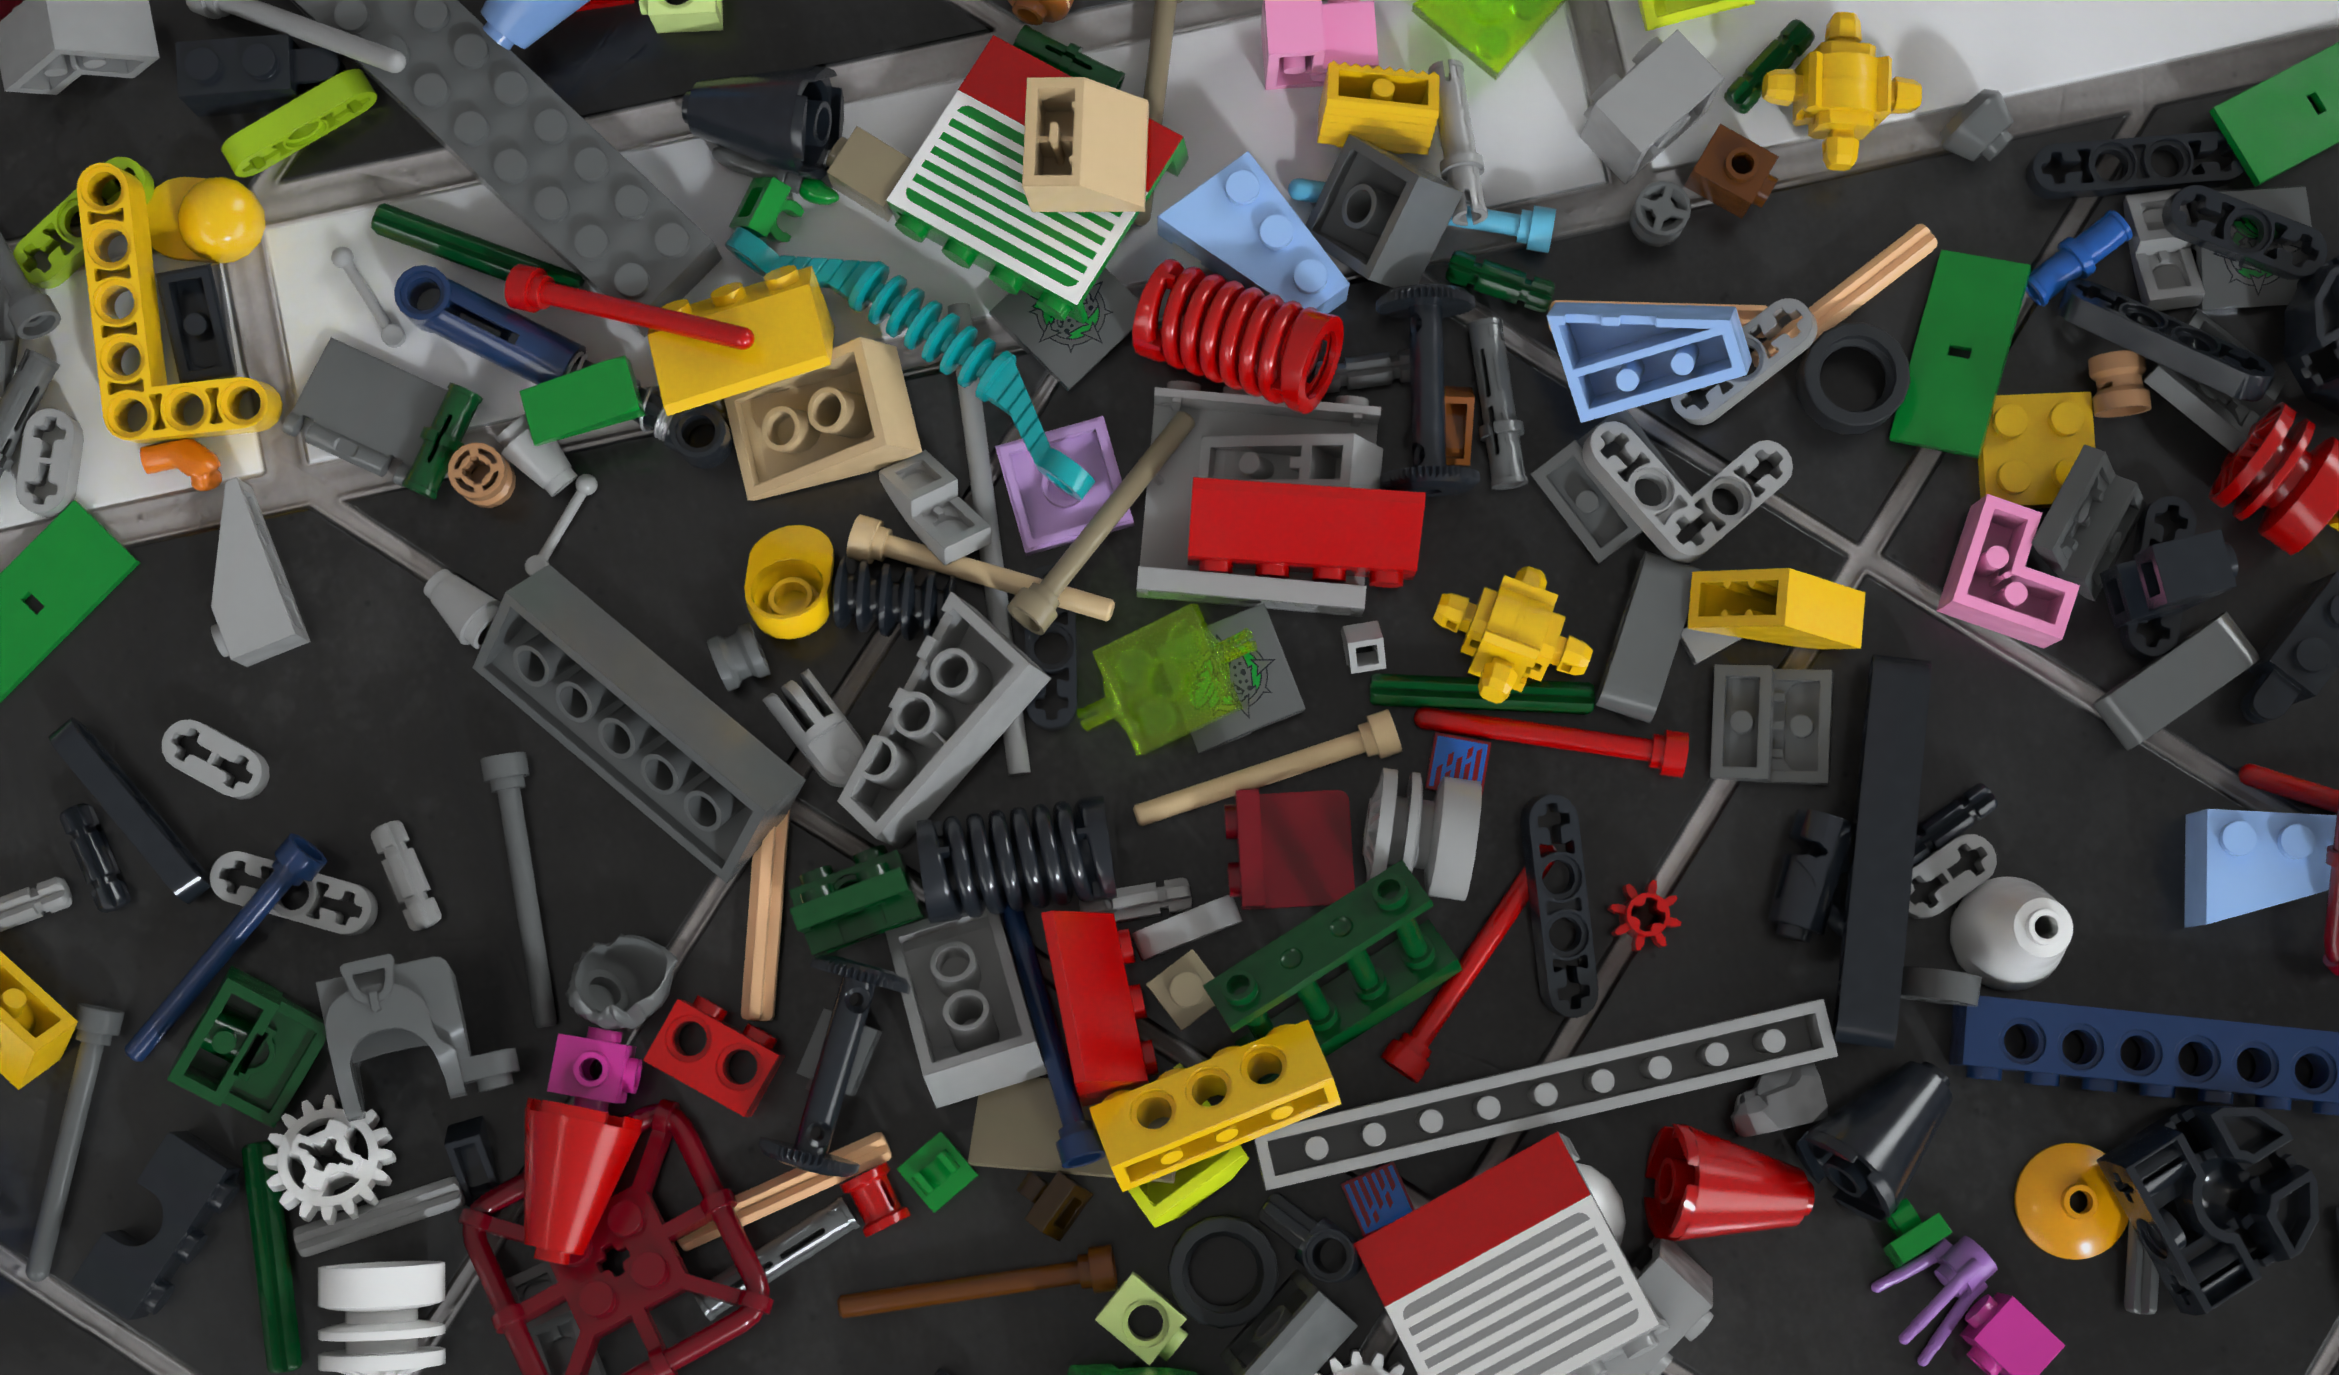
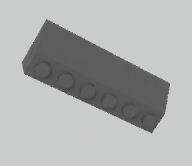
M547 565L505 592L472 668L725 883H728L762 845L763 839L773 827H777L785 818L806 780L551 565Z

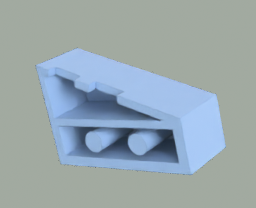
M1249 151L1157 216L1159 236L1171 244L1174 242L1199 259L1201 264L1213 273L1218 272L1229 281L1236 280L1242 283L1246 289L1256 287L1265 296L1276 294L1285 303L1293 300L1299 302L1304 309L1313 307L1326 314H1329L1347 300L1350 283Z
M1555 302L1546 315L1581 423L1745 376L1752 362L1738 312L1734 306Z
M2205 809L2186 814L2184 928L2211 924L2328 891L2331 866L2325 863L2327 846L2334 845L2337 815Z

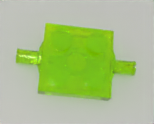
M1189 604L1092 651L1103 676L1105 697L1077 709L1078 718H1087L1080 721L1081 725L1086 731H1089L1093 727L1115 718L1126 729L1135 753L1139 756L1146 755L1243 709L1230 679L1228 663L1257 650L1256 641H1247L1254 638L1248 628H1245L1243 631L1218 642L1210 633L1198 604Z

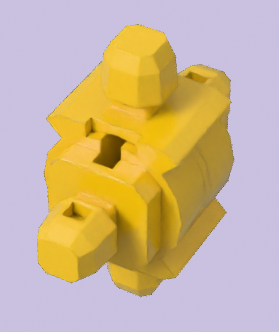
M1836 12L1832 15L1826 25L1825 41L1820 43L1813 52H1809L1795 69H1775L1768 72L1763 77L1762 98L1771 104L1789 106L1793 102V125H1808V136L1814 139H1825L1822 142L1823 161L1827 169L1838 171L1850 170L1858 158L1859 141L1863 140L1889 114L1910 113L1920 107L1922 101V85L1914 79L1897 76L1891 80L1892 58L1890 56L1877 58L1876 46L1870 43H1860L1862 40L1861 22L1857 14L1850 12Z
M1526 566L1517 572L1515 578L1504 575L1498 591L1484 587L1477 605L1469 602L1468 597L1454 593H1442L1433 619L1440 626L1455 633L1458 630L1466 632L1460 652L1473 656L1467 673L1480 677L1478 690L1480 696L1485 700L1498 704L1508 698L1511 690L1521 693L1528 677L1541 682L1549 664L1557 666V671L1571 675H1584L1588 667L1593 649L1587 643L1569 635L1568 638L1560 636L1566 617L1553 612L1558 595L1545 590L1547 580L1541 570Z

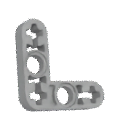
M1612 421L1599 425L1586 439L1582 449L1583 461L1590 472L1663 555L1680 563H1691L1700 558L1786 484L1793 470L1792 458L1783 446L1770 440L1759 441L1751 445L1691 497L1636 433L1623 423ZM1614 441L1621 449L1617 455L1607 459L1603 456L1601 450L1605 444L1608 445ZM1765 460L1770 462L1773 469L1750 487L1744 478ZM1635 462L1639 467L1624 481L1620 474ZM1647 479L1657 484L1661 490V503L1657 506L1643 504L1635 494L1636 481ZM1723 488L1735 495L1738 501V511L1735 515L1722 514L1715 508L1712 502V494L1715 489ZM1700 516L1707 525L1693 536L1691 541L1683 545L1676 536Z

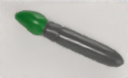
M722 146L712 149L713 157L721 165L752 178L775 177L790 186V192L800 194L804 200L810 203L830 205L839 200V194L822 180L801 178Z

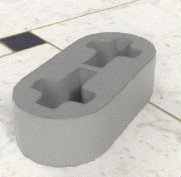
M55 408L42 409L28 419L23 433L16 480V496L20 504L27 510L46 518L57 517L75 499L84 442L83 430L79 422L61 410ZM56 423L57 427L66 432L64 440H55L53 448H51V444L42 440L44 431H53ZM48 476L49 482L56 485L58 490L56 495H47L43 504V499L35 496L34 490L36 486H45Z
M191 719L180 720L172 724L164 733L162 753L166 761L174 768L224 795L244 800L259 795L266 788L270 774L265 758L258 752L209 725ZM199 732L197 743L212 753L208 760L190 754L183 760L186 750L179 745L181 739L184 736L194 738ZM224 759L242 765L248 759L249 762L246 769L253 774L250 782L247 784L239 781L232 787L235 777L220 768Z
M1965 834L1954 838L1939 850L1933 851L1921 863L1913 866L1912 880L1915 879L1921 884L1938 877L1942 884L1928 895L1932 903L1929 907L1924 902L1913 904L1910 901L1908 917L1913 919L1933 917L1986 882L1993 875L1997 865L1993 846L1981 836ZM1959 847L1965 852L1975 849L1979 853L1980 858L1974 863L1978 871L1976 874L1971 870H1966L1952 877L1947 869L1961 859L1960 853L1957 850ZM1911 883V894H1912L1915 889H1914L1913 884Z
M1227 895L1132 933L1131 936L1141 961H1145L1234 926L1243 920L1234 897Z

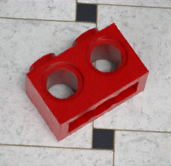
M697 995L693 1004L687 1000L677 999L643 1061L741 1116L752 1117L785 1058L784 1054L773 1049L778 1039L750 1023H747L742 1032L724 1022L723 1020L728 1011ZM692 1022L700 1024L707 1036L705 1047L694 1056L686 1054L679 1044L681 1030ZM741 1050L749 1051L757 1061L755 1076L745 1084L736 1082L729 1072V1062L732 1056Z

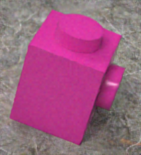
M1999 1292L1993 1298L1989 1294L1983 1296L1971 1307L1965 1316V1321L1969 1324L1959 1334L1972 1346L1967 1356L1987 1375H1998L1999 1373L2001 1375H2040L2066 1346L2015 1297Z

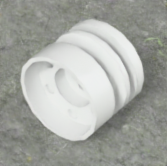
M390 1261L318 1267V1306L329 1310L345 1311V1323L318 1330V1339L321 1341L345 1342V1350L318 1354V1370L339 1372L346 1375H411L412 1372L427 1367L445 1364V1348L418 1346V1338L445 1334V1324L418 1319V1308L445 1301V1262Z

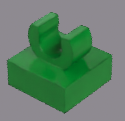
M775 177L753 178L729 228L736 230L737 227H742L758 238L766 237L770 241L777 243L789 242L792 236L780 230L777 225V217L782 211L792 217H802L804 210L797 202L786 200L791 190L790 186Z
M943 1131L936 1134L897 1168L898 1172L933 1213H936L979 1175Z
M1905 1198L1901 1200L1896 1212L1889 1218H1885L1887 1224L1898 1238L1889 1243L1883 1250L1897 1269L1953 1232L1940 1213L1935 1214L1922 1223L1914 1207Z

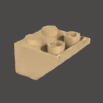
M1085 77L1027 78L1022 187L1031 212H1145L1149 122L1148 100Z

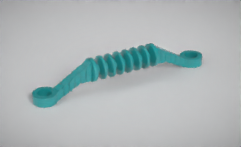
M737 227L725 243V247L736 258L762 277L783 266L794 265L797 270L812 266L820 288L832 289L846 299L848 306L854 311L861 312L872 303L868 314V321L877 325L890 315L886 326V333L894 338L908 328L904 338V346L910 350L917 348L926 340L922 350V359L930 363L944 353L939 366L940 372L949 375L961 365L962 368L957 379L960 386L966 388L980 378L975 391L976 397L983 402L990 401L1012 417L1015 427L1026 444L1037 469L1052 483L1070 496L1082 501L1096 482L1080 465L1060 451L1051 448L1017 368L1016 356L1006 350L992 360L996 349V342L991 338H987L975 348L974 344L978 337V329L972 325L967 326L956 335L960 325V316L952 312L938 322L943 310L942 304L937 300H933L921 310L925 292L916 287L903 297L907 286V279L897 275L886 283L889 275V266L883 262L844 261L843 259L828 260L827 258L815 257L812 259L811 257L788 255L779 256L766 243L742 227Z

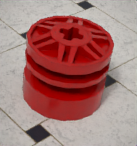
M2281 402L2274 406L2260 421L2251 426L2248 438L2234 453H2228L2222 463L2221 471L2211 487L2208 498L2223 508L2239 496L2235 502L2232 514L2240 521L2251 516L2261 506H2266L2267 509L2258 528L2259 534L2289 555H2293L2309 544L2339 510V440L2331 436L2317 445L2311 452L2307 451L2306 449L2312 439L2316 425L2305 418L2289 431L2297 412L2284 402Z

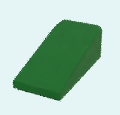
M626 355L596 363L519 391L534 446H540L646 416L633 368Z

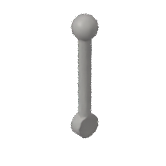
M347 247L335 248L331 255L333 264L338 268L344 269L383 329L381 332L383 342L392 348L400 347L406 339L404 330L400 326L392 324L354 266L352 251Z
M582 474L577 478L575 483L577 490L539 554L533 555L526 560L525 570L530 576L549 565L548 559L585 497L597 490V480L593 475Z

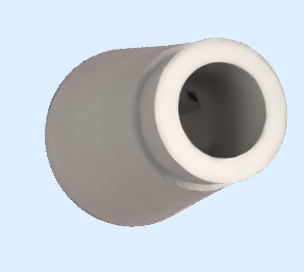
M526 414L515 420L496 438V441L503 448L501 455L542 489H545L551 497L557 495L578 477L571 468L572 466L558 441L534 446Z
M448 569L438 571L426 583L424 594L430 599L461 644H471L475 649H481L501 602L454 575Z

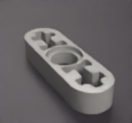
M1786 298L1774 302L1742 327L1748 348L1756 350L1759 355V363L1756 370L1748 376L1728 380L1727 383L1733 387L1728 392H1725L1717 384L1705 395L1709 404L1702 410L1696 405L1686 407L1692 400L1688 392L1671 397V403L1675 411L1687 422L1694 425L1712 423L1812 345L1817 335V321L1808 307L1799 300ZM1788 315L1793 320L1802 316L1803 318L1797 323V327L1801 332L1796 337L1791 339L1789 335L1784 333L1771 342L1772 346L1778 351L1772 357L1765 346L1755 338L1763 332L1764 336L1770 341L1782 330L1778 321L1783 316ZM1707 386L1700 389L1704 391L1710 388L1711 386Z
M240 851L226 853L217 859L211 869V887L214 893L222 900L245 906L258 889L240 886L235 894V883L227 880L230 869L240 870L243 862H245V873L258 878L268 879L269 869L273 868L274 860ZM318 873L312 881H305L309 888V897L301 908L289 910L280 900L269 912V914L352 936L364 933L374 924L378 914V904L373 893L366 887ZM326 883L329 885V888L324 894L323 885ZM354 893V904L362 907V913L359 918L350 917L346 925L342 924L344 920L342 913L320 906L324 896L340 901H348L351 894ZM320 908V918L316 919L314 918V914Z

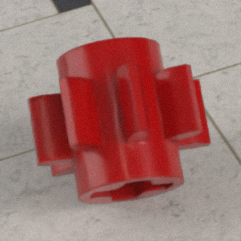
M1655 880L1649 881L1644 888V893L1639 895L1631 884L1624 885L1622 891L1627 901L1623 905L1611 904L1607 908L1611 913L1619 915L1620 925L1611 932L1612 936L1626 933L1633 937L1631 946L1632 951L1635 952L1641 950L1644 946L1645 938L1648 937L1651 938L1654 945L1658 948L1666 946V938L1662 931L1666 927H1679L1682 923L1677 918L1670 917L1669 906L1676 902L1677 896H1668L1663 899L1657 895V881ZM1645 902H1648V911L1652 915L1657 916V922L1647 925L1641 930L1639 929L1640 919L1631 916L1632 909L1641 907Z

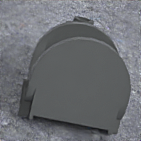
M385 954L344 963L340 966V972L343 977L316 982L333 1071L342 1106L349 1122L366 1117L360 1074L361 1062L395 1051L430 1046L445 1077L451 1099L468 1095L466 1084L477 1082L479 1092L514 1084L512 1073L520 1071L516 1048H508L475 1056L471 1055L456 976L447 961L441 957H429L395 964L394 957L391 954Z

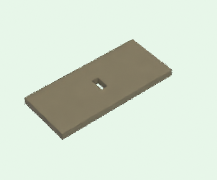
M1036 1077L978 1095L968 1163L971 1166L1051 1173L1059 1171L1063 1174L1115 1178L1107 1156L1094 1163L1077 1168L1062 1167L1056 1142L1060 1139L1058 1130L1063 1126L1049 1078ZM1080 1101L1085 1120L1092 1121L1093 1127L1096 1129L1089 1107L1097 1104L1083 1107ZM1161 1117L1155 1119L1149 1124L1147 1128H1160L1164 1126L1170 1118ZM1176 1171L1152 1181L1174 1183Z

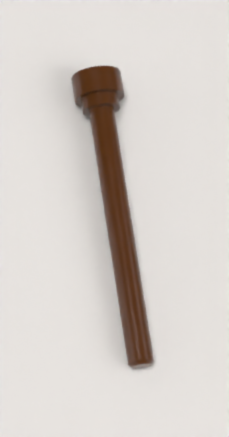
M1112 1244L1088 1247V1253L1077 1254V1261L845 1294L839 1296L837 1304L839 1315L844 1319L1081 1284L1082 1290L1093 1288L1094 1294L1117 1291L1118 1281Z

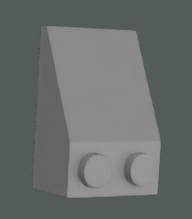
M986 907L981 917L973 918L965 912L960 920L931 924L929 918L885 931L895 972L898 976L906 978L911 987L909 994L901 992L923 1078L936 1108L1047 1074L1000 914L994 915Z

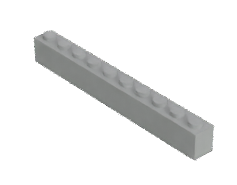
M1824 999L1811 1000L1303 1119L1253 1139L1264 1189L1267 1191L1837 1057L1838 1053Z

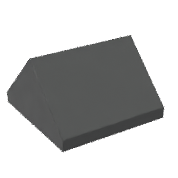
M1296 1268L1274 1293L1273 1298L1263 1312L1250 1320L1219 1356L1233 1375H1315L1358 1325Z

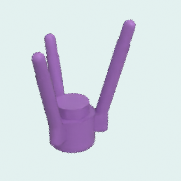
M1965 1235L1954 1246L1946 1239H1943L1929 1252L1893 1270L1888 1275L1874 1281L1871 1285L1872 1291L1879 1293L1937 1262L1940 1264L1934 1273L1944 1288L1910 1322V1325L1898 1337L1901 1344H1908L1954 1296L1959 1298L1919 1355L1917 1362L1923 1367L1929 1364L1973 1301L1988 1288L1985 1281L1998 1270L1987 1252L1974 1240Z

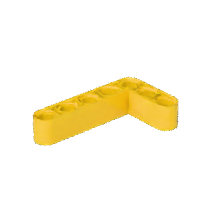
M96 163L87 167L77 181V198L102 413L106 428L112 435L122 440L153 444L184 438L198 439L261 432L273 427L282 414L283 403L280 394L275 388L265 382L246 377H234L167 385L147 204L143 185L136 176L110 163ZM117 178L121 185V194L113 204L105 206L102 200V190L106 183ZM123 234L128 243L127 252L119 261L112 262L108 254L109 244L116 236ZM129 290L134 298V307L128 316L119 319L115 312V301L121 293ZM135 346L139 350L141 362L134 373L126 375L121 366V359L125 351ZM255 390L261 400L260 409L253 418L246 420L239 409L240 400L245 393ZM198 396L203 402L204 414L199 422L190 426L184 418V407L192 397ZM141 402L147 410V421L140 430L134 432L129 427L128 413L135 404Z

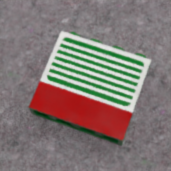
M993 35L886 201L897 221L895 223L896 228L907 237L920 243L925 238H928L942 246V253L959 266L970 269L972 264H975L990 273L988 276L990 280L1001 289L1017 295L1022 290L1038 299L1036 304L1050 316L1061 321H1065L1067 316L1085 324L1088 315L1083 301L1140 212H1031L1022 187L1027 78L1071 76ZM1150 118L1148 122L1146 202L1164 173L1167 171L1178 177L1189 159L1184 136Z

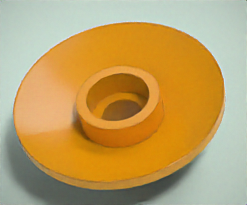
M2060 1143L2039 1151L2023 1167L2015 1186V1212L2022 1230L2038 1248L2059 1258L2087 1259L2105 1252L2121 1237L2129 1219L2096 1161L2105 1153L2085 1144ZM2080 1190L2087 1197V1206L2082 1212L2076 1213L2070 1206V1197L2074 1192Z

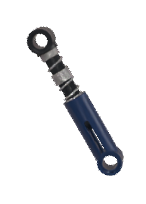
M427 265L414 266L404 271L396 282L394 289L395 302L400 311L419 329L435 333L536 385L594 365V363L588 361L585 346L447 278L435 267ZM429 289H439L440 298L437 304L428 310H419L417 302L421 294ZM461 313L500 332V336L497 337L461 319ZM636 379L646 416L632 420L640 424L643 432L653 430L655 438L662 440L666 447L678 452L685 461L694 467L708 469L724 463L731 454L734 443L732 432L719 411L711 405L705 404L667 416L662 398L652 393L653 386L646 390L641 387L640 380ZM703 424L715 427L714 439L709 445L702 448L689 446L688 438L690 432L695 427Z

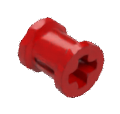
M887 1162L840 1185L843 1193H850L864 1221L865 1226L862 1231L865 1237L871 1236L911 1215L907 1206H901L887 1177L890 1171Z

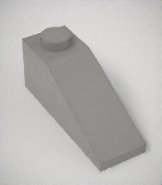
M1355 433L1202 436L1198 477L1380 489L1383 448Z
M235 477L225 482L211 603L217 624L211 626V633L223 657L229 656L231 660L249 667L311 641L254 490L251 486Z

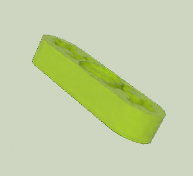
M361 69L341 72L238 131L224 142L221 152L237 177L256 175L367 111L376 102L377 94Z
M115 157L105 162L136 176L143 185L146 204L149 203L154 193V181L151 174L144 167L127 157ZM116 179L106 183L102 190V197L107 199L109 204H113L118 200L121 194L120 191L118 192L120 187L115 182ZM77 189L34 227L14 249L13 255L26 279L36 287L43 289L55 288L64 283L85 263L82 237H75L70 229L71 219L79 211ZM58 233L63 240L74 246V248L70 252L60 246L61 243L52 238L54 234ZM40 250L50 254L48 261L52 266L46 272L36 268L38 263L34 255Z

